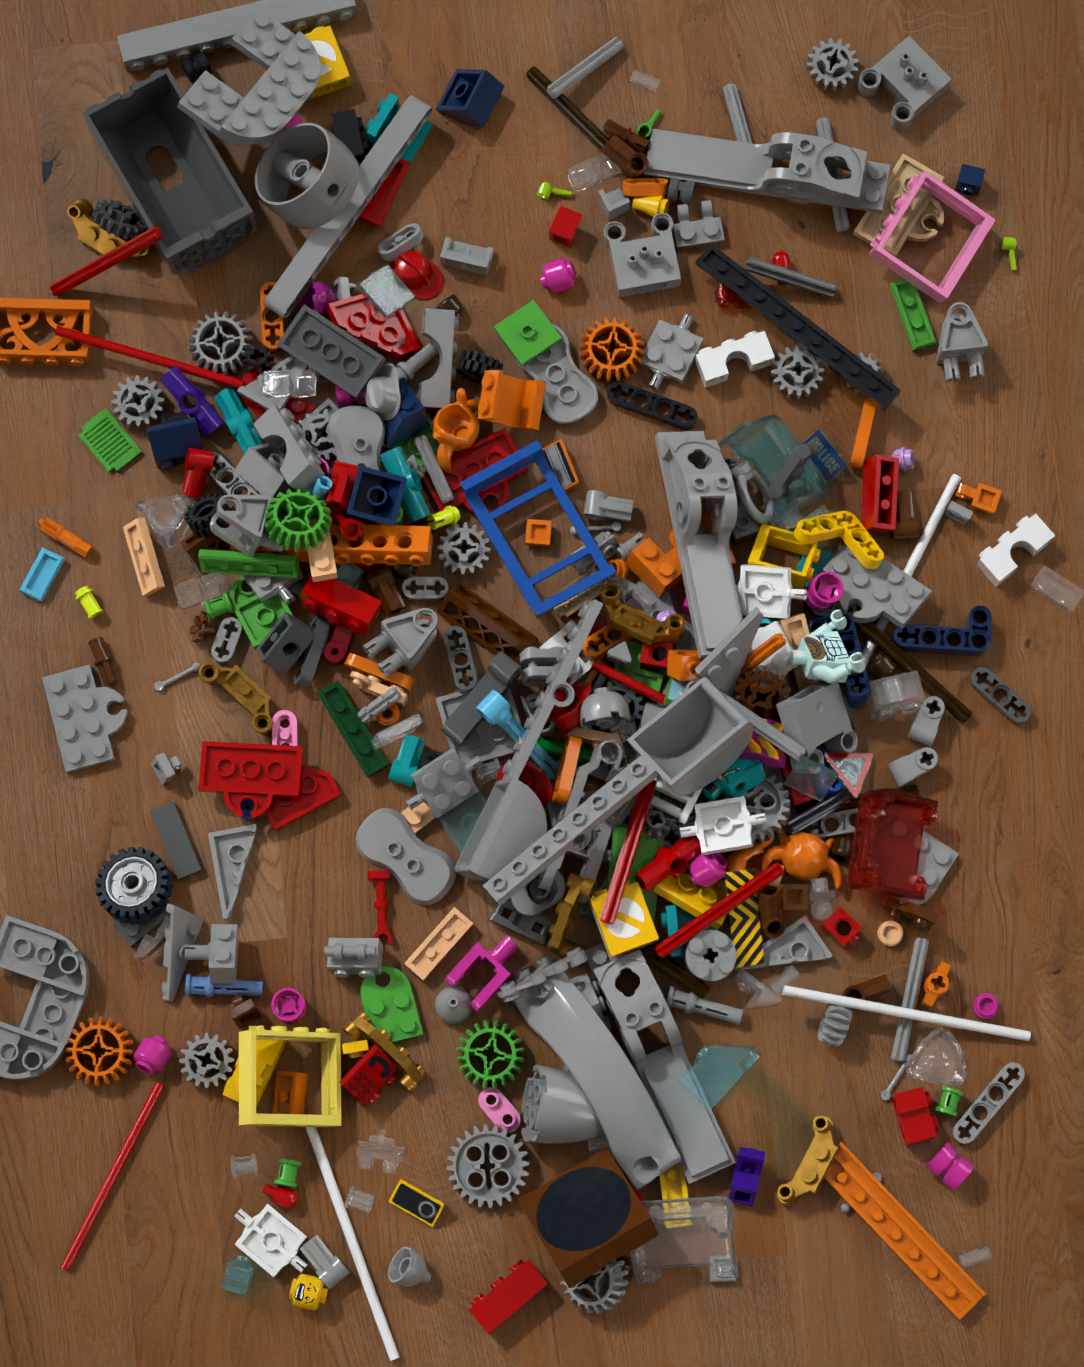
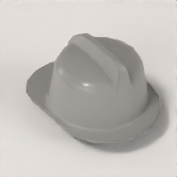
M390 363L384 365L376 377L368 381L364 395L366 405L372 411L378 412L383 420L393 419L397 415L401 404L398 370L395 365Z
M558 870L550 887L551 891L537 887L540 875L538 874L510 898L514 908L523 915L532 916L556 904L565 892V881Z

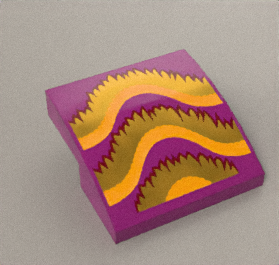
M762 718L784 733L781 723ZM753 731L747 747L739 758L759 759L762 766L785 768L787 754Z

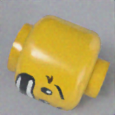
M300 1274L297 1279L293 1278L289 1299H292L295 1307L315 1311L320 1303L325 1304L328 1289L323 1288L324 1283L320 1277Z

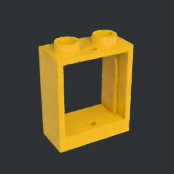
M761 524L748 560V565L780 567L762 562L767 546L805 555L807 559L802 572L791 570L792 588L804 590L806 582L811 583L815 569L812 568L813 563L818 564L821 555V549H817L818 542L810 544L801 543L794 537V532Z

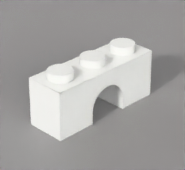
M752 331L744 335L742 339L736 341L735 339H729L721 343L719 347L701 349L698 352L699 354H696L695 364L704 387L707 388L728 380L729 372L726 363L733 358L744 360L750 372L772 365L775 356L765 331L759 333L758 331Z
M1036 513L1031 518L1028 516L1022 518L1016 524L1018 528L1014 532H1005L997 540L999 542L997 546L993 549L989 546L979 554L981 559L977 566L995 587L1013 574L1018 567L1010 555L1012 548L1023 547L1034 556L1055 537L1054 533Z

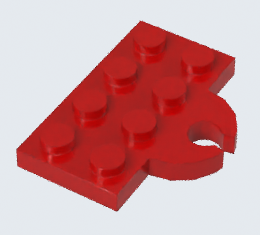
M505 427L475 442L471 448L452 454L451 473H446L442 470L454 496V499L448 503L441 502L428 471H426L422 480L439 512L443 511L446 506L458 508L464 505L470 513L474 514L464 497L460 482L517 452L518 449ZM528 467L478 493L482 502L484 503V500L488 497H493L498 502L497 508L507 504L509 500V486L507 482L527 473Z
M202 741L198 791L223 793L224 801L229 810L242 819L244 813L241 810V804L245 800H252L255 803V807L251 812V818L256 819L269 810L274 796L299 798L303 747Z

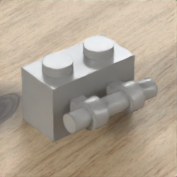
M329 938L328 946L324 948V955L328 956L327 968L335 977L347 978L349 975H359L362 978H373L374 975H381L383 944L379 938Z

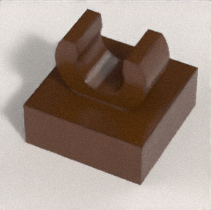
M239 994L231 999L235 1007L229 1010V1013L238 1028L261 1017L251 998L244 1001Z

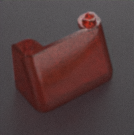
M890 788L864 792L858 805L848 873L849 888L861 892L909 900H924L928 886L925 878L917 875L923 829L936 821L938 817V801Z

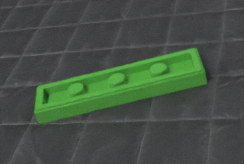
M200 549L198 554L201 572L299 578L300 575L297 555L254 553L253 557H250L243 552Z

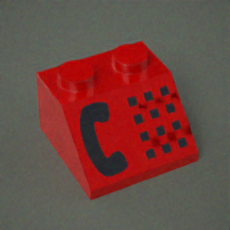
M374 1044L343 1077L340 1084L364 1107L368 1103L372 1106L382 1095L379 1091L384 1085L391 1086L399 1077L397 1074L399 1068Z

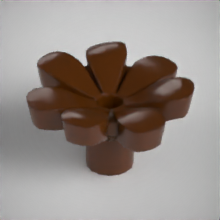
M201 611L199 616L195 615V626L192 625L189 633L193 634L191 641L200 642L205 634L214 636L216 627L208 625L207 613Z

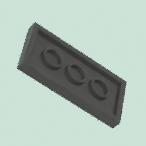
M305 304L276 344L279 348L356 399L360 397L367 387L368 381L373 378L385 360L382 355Z

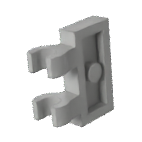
M711 200L701 202L700 207L703 220L689 221L687 204L677 205L679 223L673 224L677 250L724 243L721 217L713 218Z

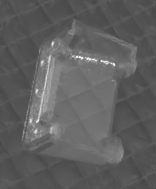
M718 1196L641 1201L659 1235L630 1252L635 1284L655 1282L661 1277L662 1268L710 1265L713 1267V1273L719 1278H739L734 1211L732 1201L729 1198Z

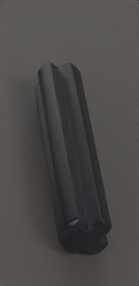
M847 789L836 792L789 819L785 828L790 834L799 832L849 803L852 798L851 794Z

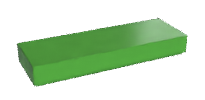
M905 279L890 283L889 287L912 352L935 346L937 342L918 289Z

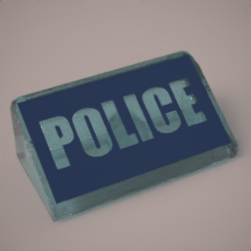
M820 428L799 444L815 443L818 446V455L809 458V461L827 484L848 470V463Z

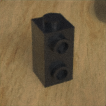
M355 109L332 113L336 137L350 149L358 164L362 163L365 159L364 154L368 153L366 139L361 140L360 132L364 131L362 118L356 117Z

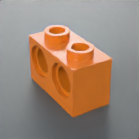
M697 649L669 650L667 675L679 681L700 680L702 677L697 674L695 668L704 659H699Z

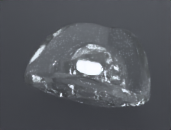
M186 495L154 497L137 501L135 508L139 518L146 519L150 536L161 546L169 548L176 545L185 535L189 527L184 519L185 512L189 511L187 509L189 506H194V499Z
M938 1027L926 1036L916 1048L906 1066V1072L909 1076L930 1083L961 1085L966 1080V1064L962 1050L953 1034L945 1027Z

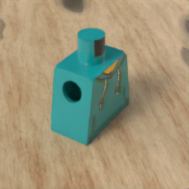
M738 758L723 774L703 789L704 794L712 801L721 793L729 799L742 796L766 779L762 763L755 758Z

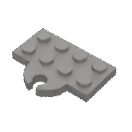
M846 544L842 546L822 570V572L835 573L843 582V594L837 601L843 615L847 613L848 606L851 604H857L861 607L860 611L853 614L852 621L868 623L875 621L880 616H884L903 629L930 597L932 590L884 558L877 569L864 567Z
M90 664L42 677L66 773L114 761L115 756L110 736L119 732L125 725L128 710L122 709L118 714L111 715L108 712V708L112 703L122 704L126 702L124 698L114 689L97 687Z

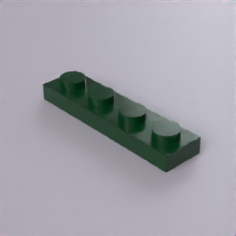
M339 680L318 691L319 698L366 777L369 778L388 767L386 759L364 722L358 717L357 710Z

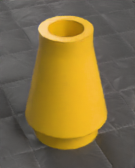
M634 196L632 209L654 217L659 213L667 214L670 202L669 199H664V196Z

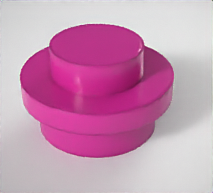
M984 993L975 998L973 1010L978 1017L990 1019L998 1012L999 1004L993 995Z

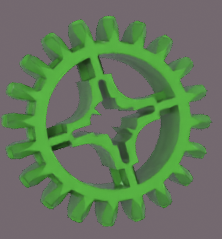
M288 488L286 495L279 491L277 498L272 497L270 504L265 508V510H268L264 515L266 519L265 531L269 533L270 540H276L277 547L284 544L286 551L290 547L294 548L296 553L299 551V548H303L306 552L310 546L316 549L319 542L323 543L326 536L330 533V526L332 524L330 508L326 507L325 500L319 501L318 494L311 496L309 489L305 493H301L300 488L296 492H292ZM284 512L286 517L280 522L278 517ZM315 518L317 524L311 528V520Z
M488 1020L484 1021L485 1029H480L478 1023L474 1024L477 1031L474 1034L470 1029H467L466 1033L470 1037L469 1040L461 1037L460 1042L465 1044V1047H457L456 1049L457 1052L464 1053V1056L456 1058L457 1062L465 1061V1064L459 1067L460 1072L468 1069L469 1072L465 1075V1079L469 1080L472 1076H475L473 1085L477 1086L479 1081L482 1080L483 1089H487L488 1082H492L493 1089H497L496 1081L501 1080L504 1087L507 1086L504 1078L508 1076L510 1080L514 1081L515 1076L511 1073L512 1070L518 1073L521 1072V1068L515 1065L516 1062L524 1063L525 1061L524 1058L517 1057V1054L525 1052L524 1048H516V1045L522 1042L521 1038L513 1041L512 1038L515 1036L516 1031L512 1030L507 1034L508 1025L504 1024L500 1030L498 1029L499 1022L496 1020L493 1023V1028H489ZM490 1034L489 1042L485 1047L471 1048L478 1038ZM498 1036L508 1042L512 1055L497 1049ZM492 1042H494V1053L498 1056L496 1059L493 1058L494 1061H490V1066L487 1068V1056L481 1053L488 1052ZM469 1055L481 1058L484 1061L483 1074L473 1068ZM510 1062L503 1072L491 1076L495 1063Z

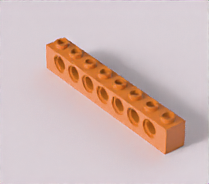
M331 524L330 526L332 544H335L333 546L334 558L338 564L362 563L364 565H372L377 563L391 566L397 564H411L413 566L431 564L433 536L430 526L395 525L394 527L363 525L361 527L363 532H360L361 536H357L356 541L344 538L339 532L340 526L338 524ZM230 545L231 551L241 552ZM285 545L282 552L262 546L257 547L255 553L297 555L299 562H309L308 551L306 552L303 548H299L297 553L292 547L286 551Z

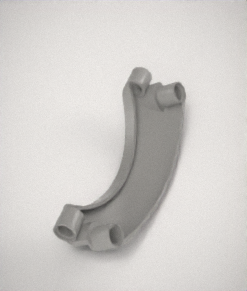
M564 971L547 976V980L521 989L522 995L513 999L527 1024L558 1055L586 1095L603 1128L615 1162L634 1192L652 1182L654 1178L681 1162L680 1153L675 1147L659 1112L630 1061L591 1005L570 981Z

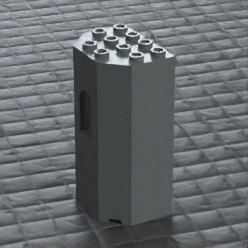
M169 68L160 69L153 72L144 81H137L129 86L130 91L126 94L114 93L105 102L90 106L82 114L91 136L146 230L153 227L161 229L163 238L154 244L172 275L180 274L182 269L185 268L189 272L198 271L238 249L244 243L243 238L246 233L250 235L256 231L257 224L251 207L203 126L177 108L184 94ZM154 148H164L167 150L185 182L164 192L147 163L148 153Z

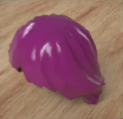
M324 282L309 283L307 286L309 291H306L298 306V312L305 304L324 318L328 317L329 314L326 307L329 303L336 302L334 292Z

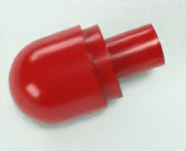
M778 251L773 254L771 264L791 270L790 257L786 252ZM777 281V285L779 286L787 285L786 283Z
M266 1184L263 1189V1193L272 1197L271 1201L281 1208L292 1209L298 1202L297 1193L284 1185L273 1187Z

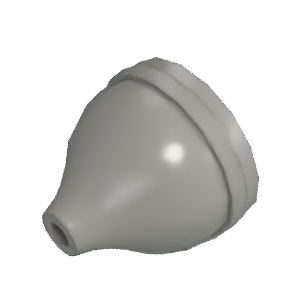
M446 987L440 991L435 1001L437 1015L448 1024L463 1023L473 1011V1006L470 1004L473 1001L472 996L462 987Z
M411 1247L401 1248L394 1255L388 1269L389 1280L402 1287H413L420 1283H428L431 1279V1274L427 1270L424 1258Z

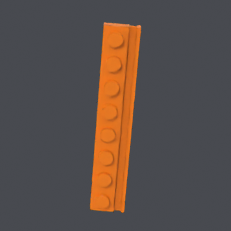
M840 1142L837 1146L839 1150L824 1179L940 1302L960 1320L986 1293L855 1155Z

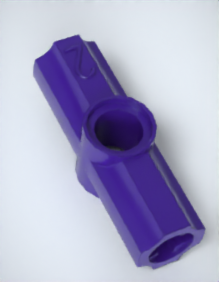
M176 365L159 379L178 401L180 410L189 414L191 418L195 417L198 426L206 435H209L224 422L206 401L203 391L194 387ZM188 395L195 398L196 405H191L187 401Z

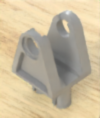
M956 302L949 307L942 325L936 364H944L945 381L949 383L952 382L951 379L954 382L961 380L958 362L968 361L971 380H976V376H978V379L985 378L982 359L988 348V342L971 308L963 302ZM956 309H961L965 313L966 318L961 314L952 313Z
M228 494L219 499L217 512L210 521V529L216 536L250 557H253L256 548L260 546L282 552L284 544L277 547L276 540H270L269 533H266L264 529L266 521L264 515L268 512L265 508L270 504L272 496ZM231 504L235 507L236 511H224L222 505ZM281 514L278 517L279 521H283L286 515ZM222 519L229 523L230 526L228 528H221L217 525L216 521Z
M421 608L385 619L381 622L380 634L364 644L363 649L366 653L369 652L368 656L371 659L385 648L389 647L394 654L377 664L380 672H384V677L387 678L402 666H404L408 673L413 670L436 639L437 615L432 609ZM422 616H430L432 618V622H430L428 619L419 620V618Z

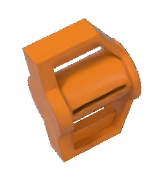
M943 961L940 962L936 972L930 974L925 979L923 984L925 996L920 1005L930 1009L937 997L943 995L948 990L950 983L947 975L951 965Z

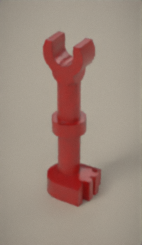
M330 509L332 523L340 526L339 532L348 540L356 541L357 536H361L360 532H363L361 527H363L364 523L353 518L346 519L342 511L337 512Z
M390 870L367 871V881L376 882V902H374V908L377 909V932L373 938H378L381 934H385L388 938V944H391L393 938L387 926L389 901H386V881L390 879Z

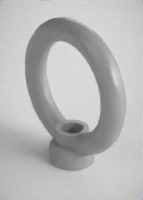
M748 461L740 463L730 470L733 477L737 479L740 500L745 510L755 521L762 524L769 523L774 516V502L769 494V487L760 474L751 469ZM749 479L754 482L760 491L765 507L764 514L755 507L747 489V481Z

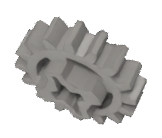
M829 38L828 44L821 40L819 48L813 46L812 54H808L807 61L809 63H807L806 69L811 71L809 78L816 77L815 85L823 83V90H826L828 86H832L833 91H836L837 85L844 89L846 81L852 83L853 75H857L858 68L856 66H858L859 59L854 58L856 50L849 51V43L845 46L841 45L842 39H839L837 43H833L832 38ZM835 58V65L832 67V70L830 71V64L833 62V59Z
M795 345V349L792 352L787 347L785 355L778 353V361H773L772 367L775 369L771 370V376L777 377L773 380V385L780 384L779 393L786 390L788 398L793 393L796 394L797 399H800L802 393L806 397H810V389L814 392L818 390L817 384H822L823 378L820 375L824 374V368H819L822 362L815 360L812 354L807 353L808 351L805 349L799 351L798 345ZM792 359L789 365H784L788 360ZM794 369H799L801 375L797 376ZM806 380H811L808 384L803 386V383Z
M136 375L135 381H131L127 377V384L119 383L120 391H113L114 397L117 398L111 400L112 406L116 407L113 412L115 416L120 415L118 419L121 423L127 420L129 428L136 424L137 428L141 429L143 423L151 427L150 420L153 419L158 422L159 419L156 414L164 413L163 408L160 407V405L165 404V399L161 398L164 395L162 389H157L158 384L156 381L150 384L149 377L147 376L143 381L140 380L139 375ZM137 388H144V389H147V390L142 391V390H139V389H137ZM140 399L142 404L137 406L135 400ZM130 414H136L139 417L131 416Z
M315 409V415L305 414L307 421L300 420L299 425L302 428V437L306 439V434L313 438L310 442L312 446L311 452L319 458H325L328 463L332 455L337 459L336 450L329 434V423L333 414L330 416L328 409H325L323 414H319V411ZM324 433H326V438L321 437L320 439H318V434L323 435Z
M464 522L463 528H459L457 523L454 524V531L447 528V537L440 536V541L444 545H438L437 547L439 552H444L439 555L440 561L446 560L444 568L447 569L451 566L452 574L454 575L457 571H461L462 577L465 576L466 571H469L473 576L475 568L482 571V562H489V558L485 554H491V548L485 547L490 544L489 538L483 539L485 531L477 532V525L475 524L470 529L467 522ZM460 536L455 542H451L455 537ZM470 536L474 537L480 545H478V543H474L470 539ZM464 545H466L468 548L466 554L461 553V549ZM450 556H455L459 560V564L454 562ZM478 557L474 562L468 564L471 559Z
M205 1033L204 1039L195 1035L196 1042L187 1041L189 1049H181V1052L186 1055L185 1058L179 1059V1063L186 1066L181 1069V1073H189L186 1079L188 1082L196 1079L195 1086L198 1088L201 1083H204L205 1088L209 1089L212 1082L216 1087H219V1079L227 1081L226 1072L233 1073L234 1071L229 1067V1063L235 1062L234 1058L229 1057L234 1051L232 1048H225L228 1044L226 1040L219 1043L220 1036L217 1034L213 1039H210L209 1033ZM208 1044L206 1049L199 1052L195 1051L199 1046ZM218 1047L223 1053L224 1062L220 1061L217 1057ZM210 1054V1058L218 1065L207 1064L204 1067V1063L197 1057L207 1058ZM191 1060L197 1064L196 1074L192 1070ZM214 1070L220 1071L215 1076L206 1078L210 1072Z

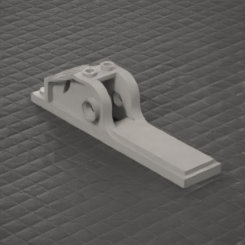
M652 129L647 154L649 166L644 172V177L663 178L668 181L673 177L678 178L681 182L694 181L695 185L882 213L890 164L866 161L867 151L844 146L822 137L781 132L772 135L769 143L751 144ZM774 160H790L789 168H773ZM831 166L851 171L850 179H834L828 173L827 168Z
M704 431L657 432L655 441L699 659H705L743 620L729 555V539L737 520V497L732 473L722 457L717 441L705 440ZM691 462H697L698 468H696L694 464H692ZM701 499H705L707 512L710 513L712 534L695 535L701 521Z
M603 942L585 950L588 957L587 963L638 1071L639 1077L659 1112L675 1147L680 1153L681 1162L679 1164L688 1184L735 1164V1159L685 1053L682 1038L674 1018L640 949L609 959ZM623 969L632 970L636 977L640 979V984L631 997L624 996L615 987V982ZM660 1022L668 1046L646 1055L637 1031Z

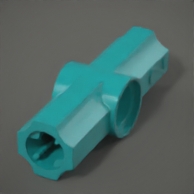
M233 387L226 388L214 396L225 417V423L234 440H237L244 454L249 447L263 444L255 430L256 428L249 412L242 406Z
M401 446L381 454L380 457L388 473L408 478L401 504L409 522L412 523L430 515L431 513L420 491L422 486L419 477L414 470H411Z

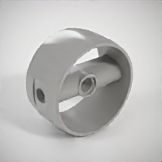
M301 123L285 130L267 147L256 169L255 187L257 194L267 207L284 221L300 229H313L334 219L349 203L357 187L359 166L357 159L350 149L330 131L315 123ZM328 152L322 170L309 162L316 156ZM291 184L304 190L299 196L287 201Z

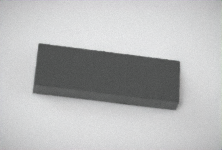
M174 801L151 810L150 812L178 880L202 871Z

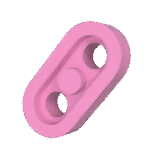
M288 710L277 712L272 719V745L298 746V723L295 715ZM287 720L290 722V725L287 728H282V721Z
M493 1087L484 1089L480 1093L478 1101L485 1114L494 1124H498L500 1131H503L506 1127L508 1128V1133L517 1130L521 1122L518 1111L499 1089H493ZM490 1095L496 1097V1102L493 1105H489L486 1102L487 1097ZM505 1115L512 1116L513 1121L511 1124L503 1122Z

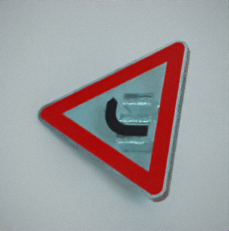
M825 752L823 754L825 762L844 788L849 791L851 797L856 799L874 757L873 754Z

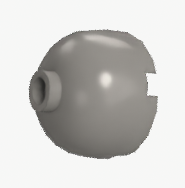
M607 687L595 689L594 694L589 695L582 702L580 723L583 729L593 730L592 725L600 726V730L623 726L627 724L626 720L631 721L629 706L624 697L617 692L609 691Z

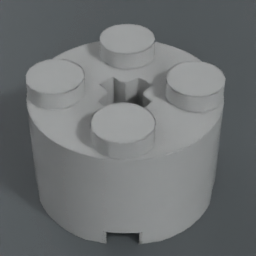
M705 930L688 941L683 953L686 969L696 978L705 982L717 981L726 977L733 970L736 963V949L726 934L716 930ZM707 949H710L711 953L715 952L716 957L713 958V963H710L709 959H704L703 957L707 953Z

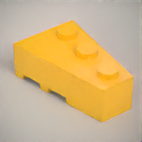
M256 1040V1108L287 1041ZM238 1057L235 1064L236 1069L232 1077L230 1076L227 1080L222 1094L239 1103Z

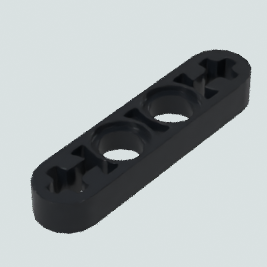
M621 381L612 382L607 388V399L615 406L683 430L693 428L697 422V412L689 405ZM617 388H620L621 393L628 396L629 391L632 392L629 403H626L627 397L619 395L618 398H614V393L611 391H616ZM644 396L647 399V404L644 407H637L633 402L634 398ZM667 404L670 407L669 414L664 416L658 414L657 406ZM674 408H678L677 414L682 416L690 413V418L693 420H688L687 423L682 422L683 418L676 415L675 420L671 419L674 414Z

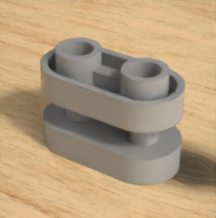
M556 646L550 649L525 648L519 654L520 665L525 668L521 672L522 684L529 687H547L546 679L552 669L556 670L559 664L557 657L562 647ZM571 672L566 680L567 683L571 682Z

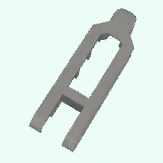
M606 740L597 744L593 750L590 762L576 768L569 799L565 805H562L556 825L578 807L580 798H583L585 794L583 789L588 776L591 775L605 781L613 769L617 770L619 768L623 751L616 741ZM605 820L593 829L587 850L582 849L578 852H572L569 849L565 852L568 855L583 860L579 872L581 877L586 878L588 876L596 880L613 828ZM565 853L540 873L537 887L551 891L550 887L555 878L556 871L561 867ZM582 896L578 900V902L584 904L588 901L587 898Z

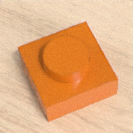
M527 519L525 545L550 547L552 521Z

